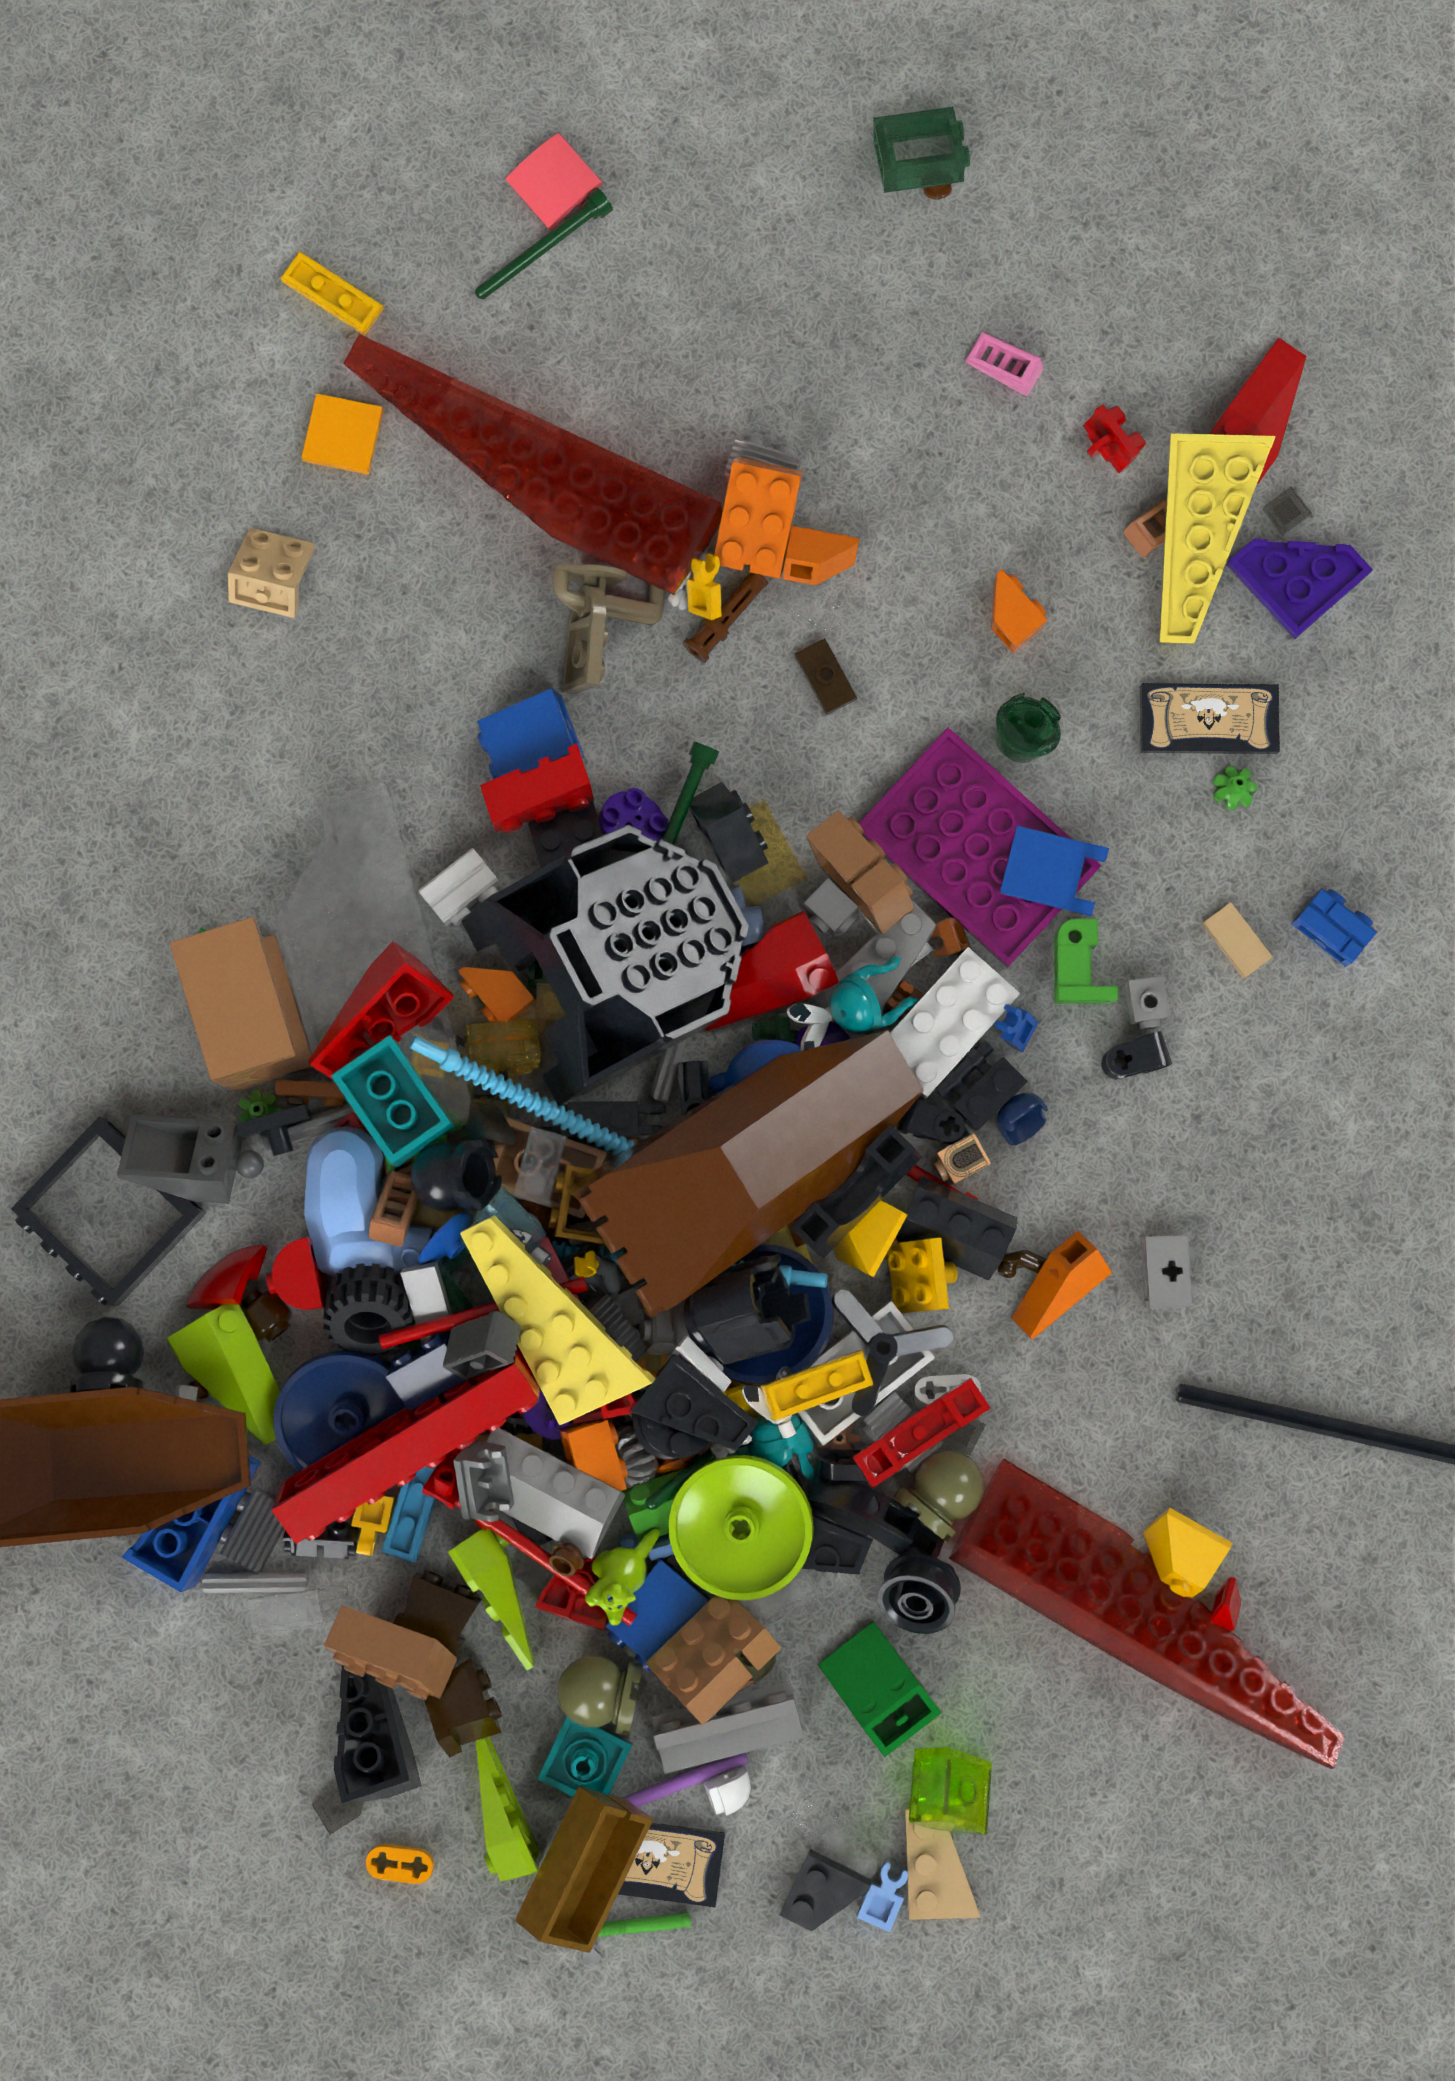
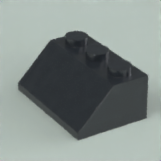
M920 1176L904 1212L907 1214V1217L895 1238L899 1242L941 1238L945 1262H953L956 1267L989 1281L1001 1263L1017 1229V1217Z

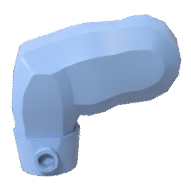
M349 1126L328 1129L313 1140L307 1152L304 1216L319 1270L334 1276L336 1273H342L343 1269L349 1266L356 1268V1264L364 1263L365 1266H372V1263L380 1264L379 1267L385 1268L389 1266L394 1268V1272L399 1273L403 1268L420 1265L418 1264L419 1255L434 1236L433 1227L410 1224L407 1236L401 1247L369 1238L370 1220L382 1192L381 1180L384 1156L380 1147L371 1136L361 1129Z

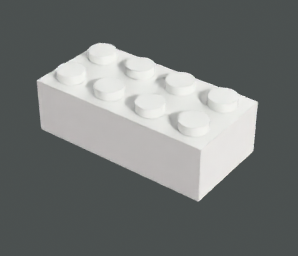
M969 947L890 1033L924 1090L920 1095L923 1100L931 1094L1005 1011V1004L1011 1005L1020 995L1012 985Z
M892 1301L885 1303L870 1315L887 1334L913 1330ZM852 1329L827 1348L811 1367L858 1350H863L867 1360L869 1354L868 1347ZM884 1340L880 1341L877 1344V1351L880 1354L888 1352V1343ZM927 1350L896 1356L890 1360L875 1405L935 1358L933 1354ZM855 1392L797 1413L805 1422L809 1433L818 1445L824 1446L861 1417L852 1410V1400Z

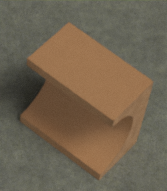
M249 917L170 942L211 1081L238 1092L314 1068L308 1062L312 1056V1051L275 934L261 938L256 919Z

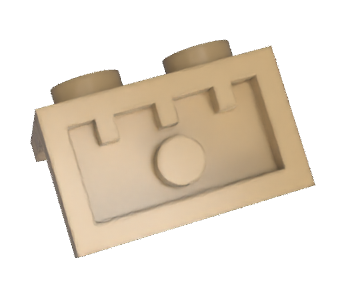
M249 528L228 571L229 602L295 618L299 608V583L313 555L314 543Z

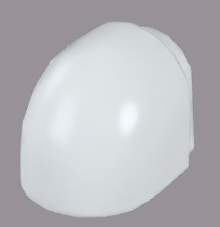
M744 1767L729 1770L703 1781L715 1815L724 1812L725 1816H728L742 1808L749 1798L751 1790L748 1771Z

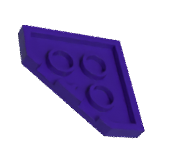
M1253 539L1226 564L1294 639L1301 635L1373 571L1351 545H1316V542L1288 541L1287 543L1269 542L1268 539Z

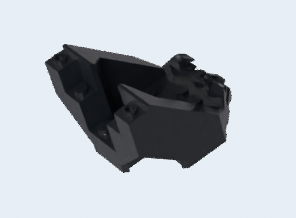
M630 825L573 848L566 855L485 899L461 921L476 951L478 952L497 944L509 969L516 967L517 971L521 972L535 961H538L564 1010L565 1015L543 1031L559 1063L542 1076L558 1106L584 1095L704 1030L729 1013L731 1005L729 997L732 984L737 979L742 957L739 954L749 927L746 919L715 863L706 859L699 861L686 855L685 850L660 839L657 842L641 835V830ZM626 898H631L634 901V909L626 904ZM670 917H674L678 920V928H675L671 924L669 920ZM642 929H646L651 933V940H647L643 936ZM615 941L623 945L624 951L622 953L615 948ZM660 960L666 962V964L668 965L667 972L663 971L660 968Z

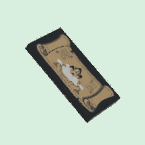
M1142 683L1140 685L1141 753L1278 754L1280 752L1279 684Z
M652 1823L618 1895L716 1908L725 1832Z

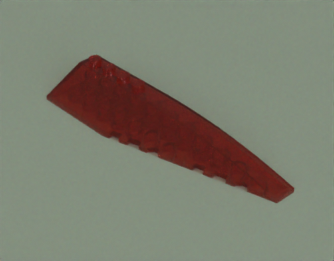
M361 334L356 338L343 363L350 371L549 536L617 569L624 570L628 574L672 595H675L691 572L692 559H700L721 523L723 513L721 502Z
M1006 1459L1000 1462L984 1490V1495L977 1509L971 1513L962 1528L948 1559L1110 1656L1183 1697L1292 1752L1329 1769L1335 1768L1345 1736L1311 1704L1306 1705L1294 1694L1295 1689L1285 1680L1281 1682L1267 1669L1268 1664L1260 1656H1253L1242 1646L1244 1642L1233 1631L1210 1622L1211 1611L1201 1601L1195 1602L1191 1597L1180 1596L1174 1593L1168 1584L1162 1582L1152 1556L1148 1552L1143 1554L1133 1547L1131 1543L1134 1539L1127 1532Z

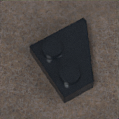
M810 1849L779 1916L812 1932L868 1892L872 1879Z

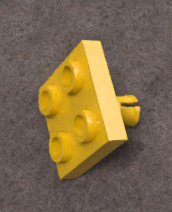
M941 1238L901 1242L890 1246L887 1262L890 1268L891 1297L900 1313L949 1309L947 1284L956 1282L958 1271L953 1262H944Z

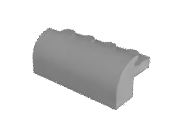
M790 1680L735 1694L704 1725L687 1708L651 1716L654 1728L653 1737L656 1749L660 1752L665 1774L804 1738Z

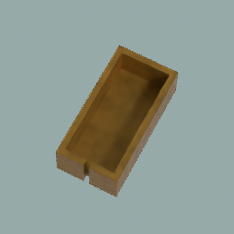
M579 1786L523 1901L515 1922L540 1942L590 1953L652 1824L653 1818L626 1799L609 1794L604 1795L601 1792Z

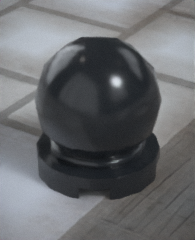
M484 1139L466 1140L460 1144L448 1141L438 1142L422 1149L411 1164L410 1185L417 1199L431 1209L441 1212L460 1208L467 1211H481L486 1206L494 1205L500 1194L502 1175H496V1167L493 1160L499 1157L492 1144Z
M102 1317L88 1322L76 1335L73 1345V1363L81 1376L70 1381V1393L124 1387L143 1389V1381L133 1377L141 1367L144 1356L142 1338L133 1325L122 1318Z

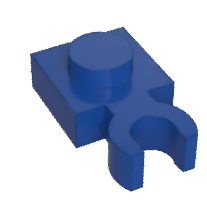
M1005 1004L1006 1017L1003 1022L997 1020L995 1026L997 1029L1002 1030L1000 1037L1010 1047L1023 1053L1039 1022L1028 1011L1017 1006Z

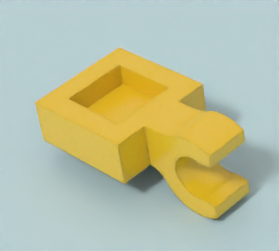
M708 553L705 558L706 564L703 560L692 559L691 569L694 577L687 579L688 612L714 620L721 617V587L719 583L713 582L720 567V560L718 556Z
M384 1495L373 1504L368 1505L366 1502L356 1508L351 1526L362 1528L356 1553L368 1556L373 1555L377 1531L383 1533L388 1531L395 1502L394 1497Z

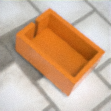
M736 457L733 460L714 553L715 556L719 557L720 566L743 571L745 565H751L749 571L751 573L780 579L803 471Z

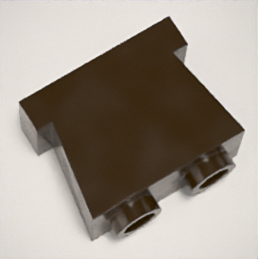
M424 1570L423 1574L415 1573L412 1578L405 1612H400L393 1624L437 1639L457 1657L465 1642V1639L459 1636L482 1599L475 1597L477 1591L473 1592L468 1586L457 1583L456 1587L453 1588L442 1583L444 1577L432 1571Z
M471 1658L452 1670L440 1699L428 1695L427 1699L424 1700L437 1742L449 1758L462 1752L461 1745L502 1733L498 1718L502 1717V1712L495 1697L490 1698L488 1689L492 1688L489 1675L484 1667L478 1669Z

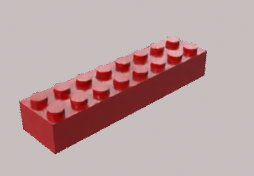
M516 1344V1356L513 1357L514 1363L469 1378L411 1411L407 1407L401 1409L282 1481L271 1511L293 1542L297 1544L306 1538L308 1541L317 1538L326 1530L327 1525L336 1520L338 1523L347 1520L355 1513L357 1507L366 1502L368 1505L377 1502L385 1495L386 1490L395 1484L399 1487L407 1484L416 1476V1472L425 1466L428 1468L437 1466L446 1458V1454L455 1448H458V1450L467 1448L476 1440V1436L487 1429L489 1432L495 1431L507 1421V1417L517 1411L521 1414L534 1407L539 1398L540 1387L518 1344Z

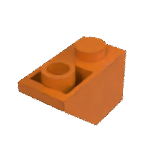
M792 526L782 579L818 585L855 565L859 538Z
M1001 569L996 574L993 584L991 630L1014 654L1045 627L1048 619L1045 617L1046 611L1043 606L1035 599L1030 600L1022 592L1024 588L1017 577L1013 574L1007 575Z
M462 967L458 971L464 978L459 984L471 999L478 995L485 1006L480 1010L493 1026L500 1022L505 1028L536 1003L534 997L512 971Z
M602 1418L558 1429L569 1465L619 1491L627 1489L624 1478L628 1477V1472L622 1457L618 1458L614 1444L618 1443V1435L612 1423H608V1420Z

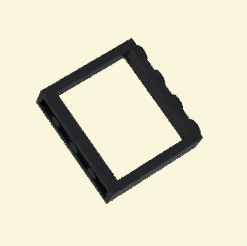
M99 1116L11 1210L18 1216L15 1221L23 1230L29 1234L34 1231L43 1240L40 1245L47 1253L54 1258L59 1255L68 1263L65 1269L79 1282L84 1279L93 1287L91 1294L101 1304L106 1306L110 1303L112 1306H119L204 1217L206 1212L194 1201L157 1190L183 1216L130 1272L112 1288L30 1210L99 1136L122 1156L126 1136L108 1119Z

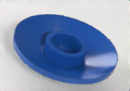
M467 1210L452 1217L434 1234L420 1253L418 1264L423 1265L436 1262L445 1256L452 1260L462 1252L466 1244L462 1241L460 1233L469 1227L471 1214Z

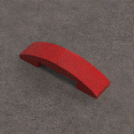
M969 1378L886 1432L852 1458L873 1488L903 1468L902 1466L957 1429L964 1427L991 1409L972 1378Z

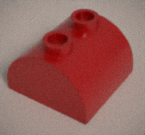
M301 1238L287 1244L277 1255L272 1272L266 1273L270 1294H278L283 1301L298 1309H324L328 1284L325 1273L321 1272L317 1266L311 1238Z

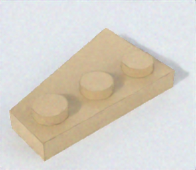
M905 1807L909 1920L981 1918L941 1807Z

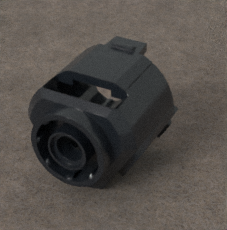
M780 1254L768 1257L761 1256L758 1259L730 1266L685 1299L684 1319L691 1340L704 1353L713 1352L718 1360L727 1365L785 1350L792 1345L795 1338L796 1325L810 1321L811 1315L808 1294L799 1293L791 1295L788 1283L777 1266L782 1261Z

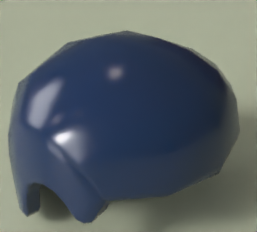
M1034 1093L1015 1095L998 1111L997 1128L1009 1145L1021 1144L1034 1136L1045 1125L1046 1118L1042 1109L1047 1112L1048 1108L1040 1096Z

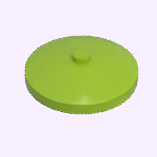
M725 1456L712 1460L698 1468L686 1479L679 1489L669 1515L670 1544L682 1570L702 1589L726 1599L755 1600L781 1590L802 1569L813 1540L812 1511L800 1485L788 1472L778 1465L755 1456Z

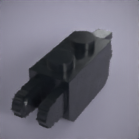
M586 1101L562 1104L565 1106L566 1112L573 1110L574 1116L578 1114L583 1116V1121L590 1119L591 1125L599 1123L600 1129L607 1127L609 1134L616 1132L617 1138L624 1136L626 1139H639V1136H650L663 1128L661 1125L639 1126V1114L661 1115L666 1113V1105L638 1104V1101ZM541 1115L542 1128L560 1129V1136L568 1137L573 1140H586V1137L579 1139L577 1132L570 1134L569 1128L562 1130L561 1124L554 1126L552 1119L544 1121L543 1115Z

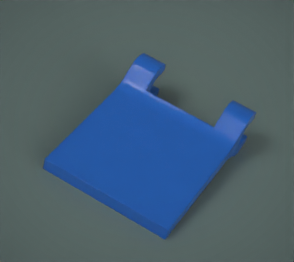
M1017 826L1000 894L1092 916L1095 902L1075 898L1085 858L1106 862L1109 848Z

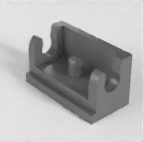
M475 1440L470 1446L461 1450L454 1459L462 1518L466 1520L473 1518L489 1522L498 1521V1513L488 1510L492 1508L510 1510L514 1505L506 1446Z

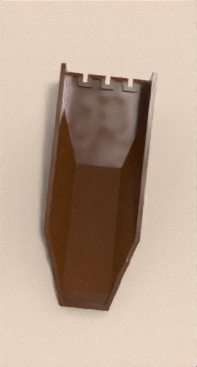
M888 1030L780 1055L570 1185L567 1189L571 1195L579 1200L592 1222L604 1215L608 1219L597 1226L596 1229L611 1253L616 1252L622 1247H625L627 1250L615 1260L631 1285L642 1278L645 1279L646 1283L635 1289V1292L641 1300L638 1303L640 1308L652 1318L663 1310L666 1312L685 1300L802 1215L815 1201L824 1199L839 1188L857 1169L868 1146L890 1124L895 1127L924 1090Z
M138 1387L0 1399V1547L143 1534L251 1486L245 1412Z

